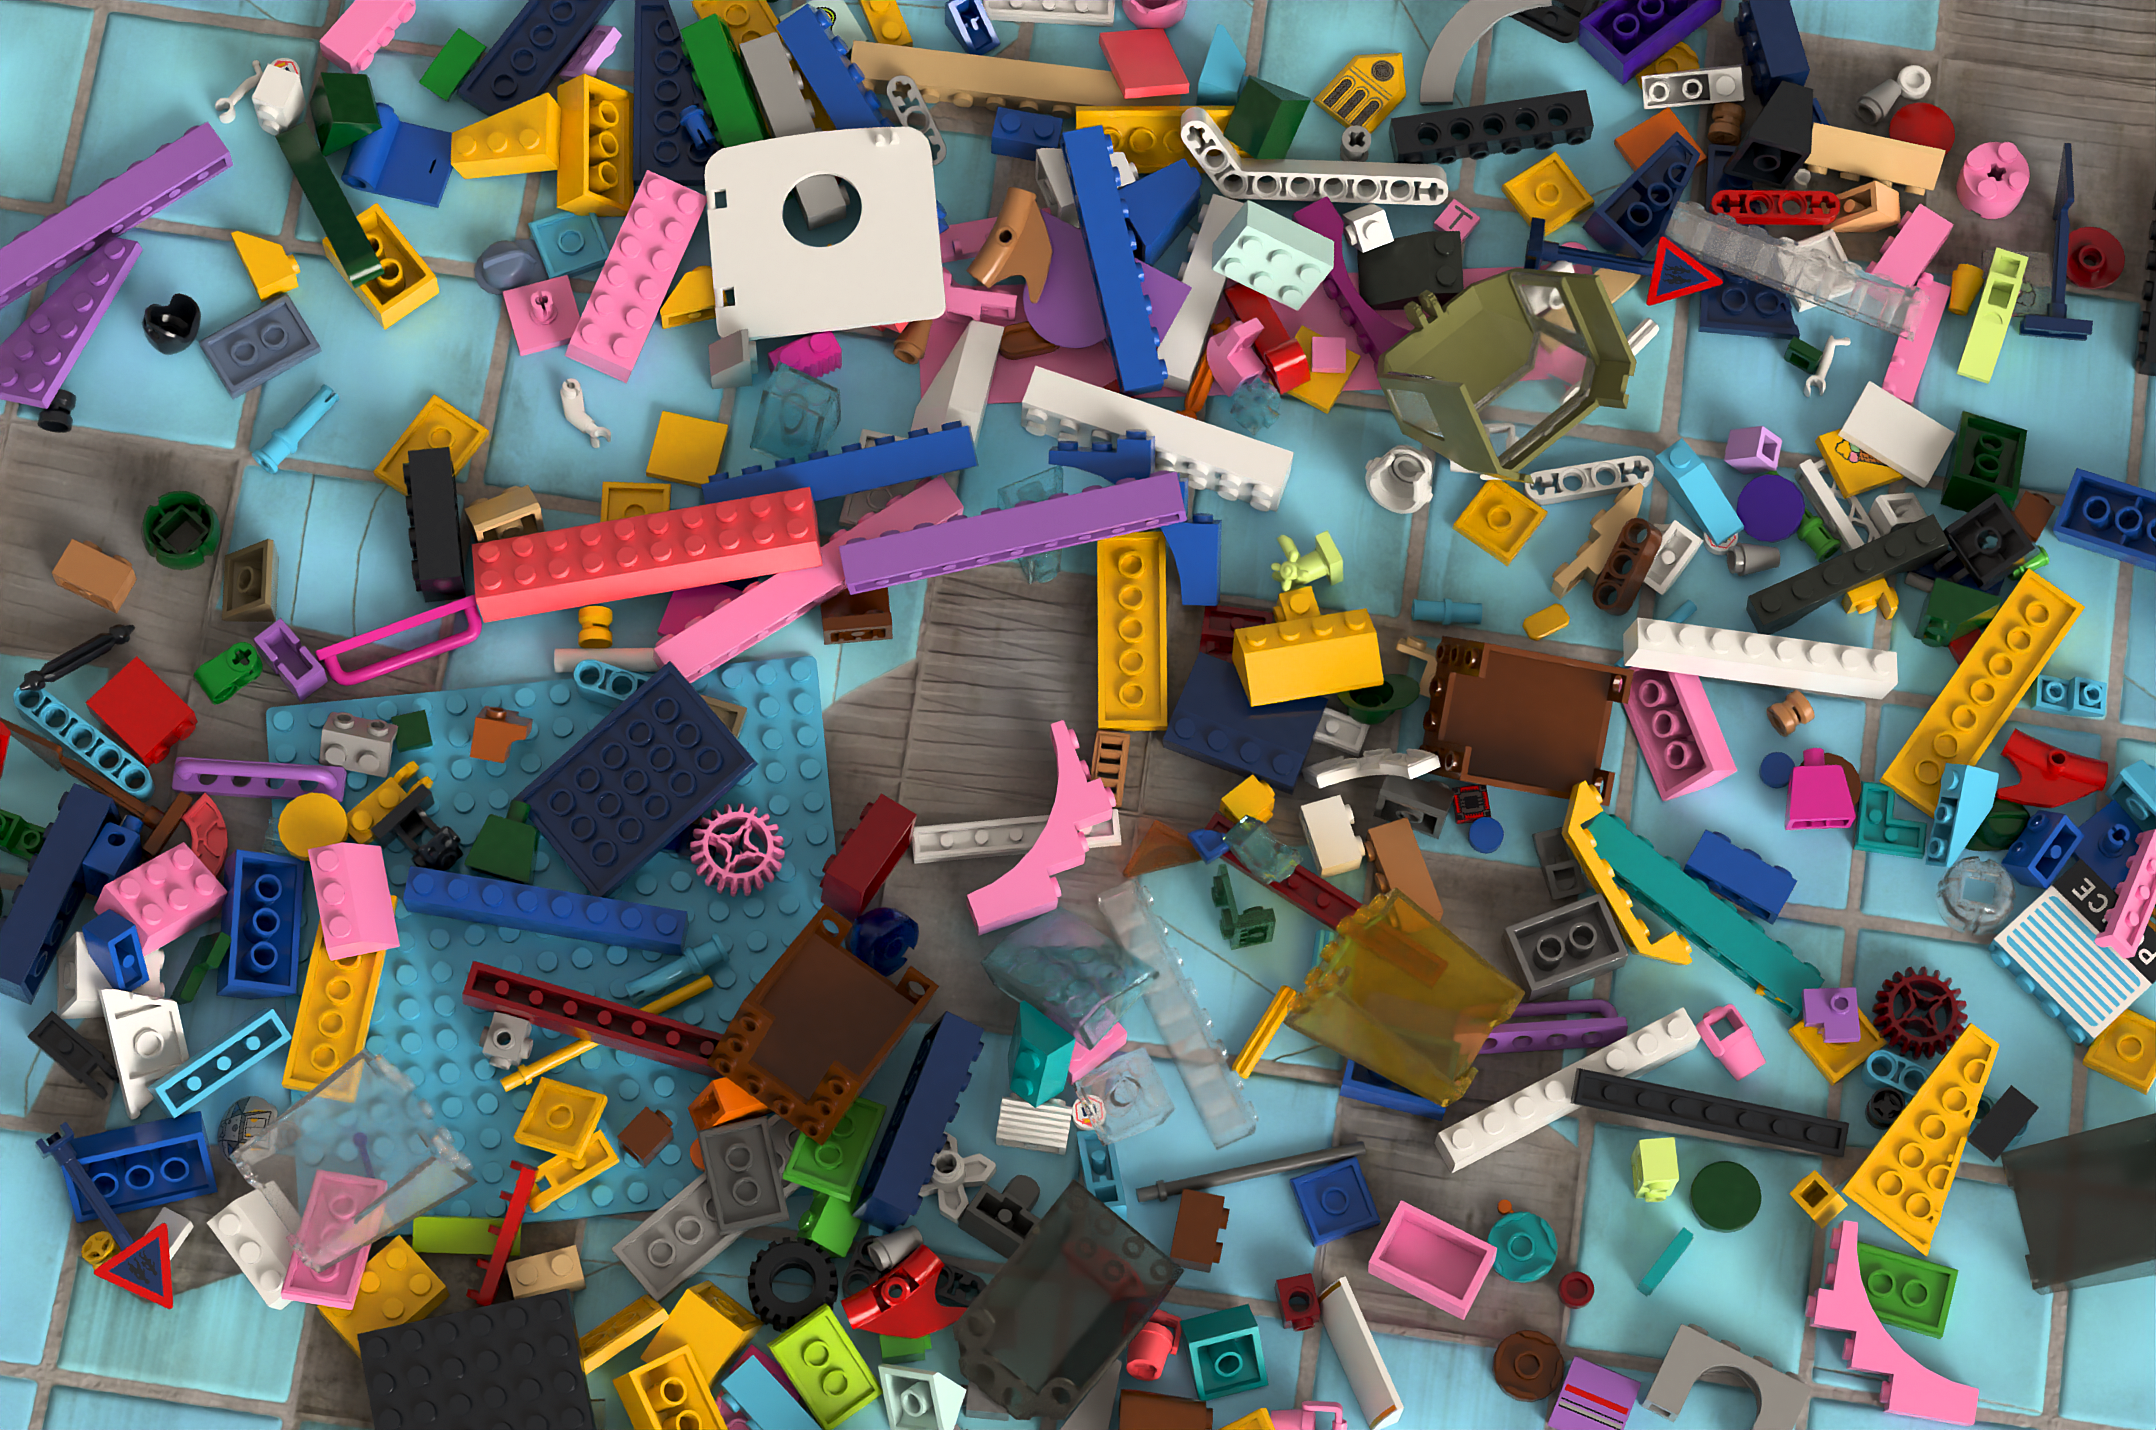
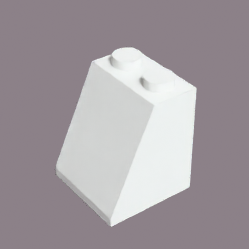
M1037 149L1035 179L1047 207H1050L1053 216L1076 228H1080L1062 149ZM1113 152V154L1109 155L1112 167L1117 166L1120 173L1121 186H1117L1118 190L1139 180L1134 163H1128L1124 152Z
M76 931L57 951V1015L61 1019L104 1017L98 988L112 987L88 954L83 932ZM157 949L144 956L150 980L132 992L164 998L165 988L163 982H160V970L164 963L163 949Z

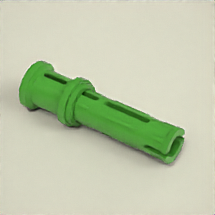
M1769 471L1765 474L1780 476L1777 471ZM1805 507V513L1800 522L1801 525L1796 532L1797 537L1800 541L1805 540L1815 552V559L1818 562H1823L1838 551L1842 542L1832 537L1823 526L1824 520L1821 517L1813 516Z

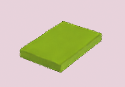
M826 1303L767 1344V1347L822 1430L834 1429L883 1394L882 1387Z

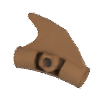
M1008 187L996 222L979 253L966 271L988 289L1008 277L1022 276L1027 282L1030 301L1036 304L1039 301L1048 276L1053 249L1046 223L1036 201L1037 195L1023 189Z

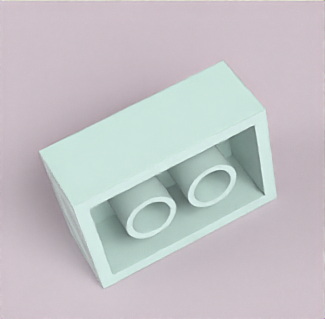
M1250 200L1245 202L1213 242L1212 270L1297 311L1334 268V241Z

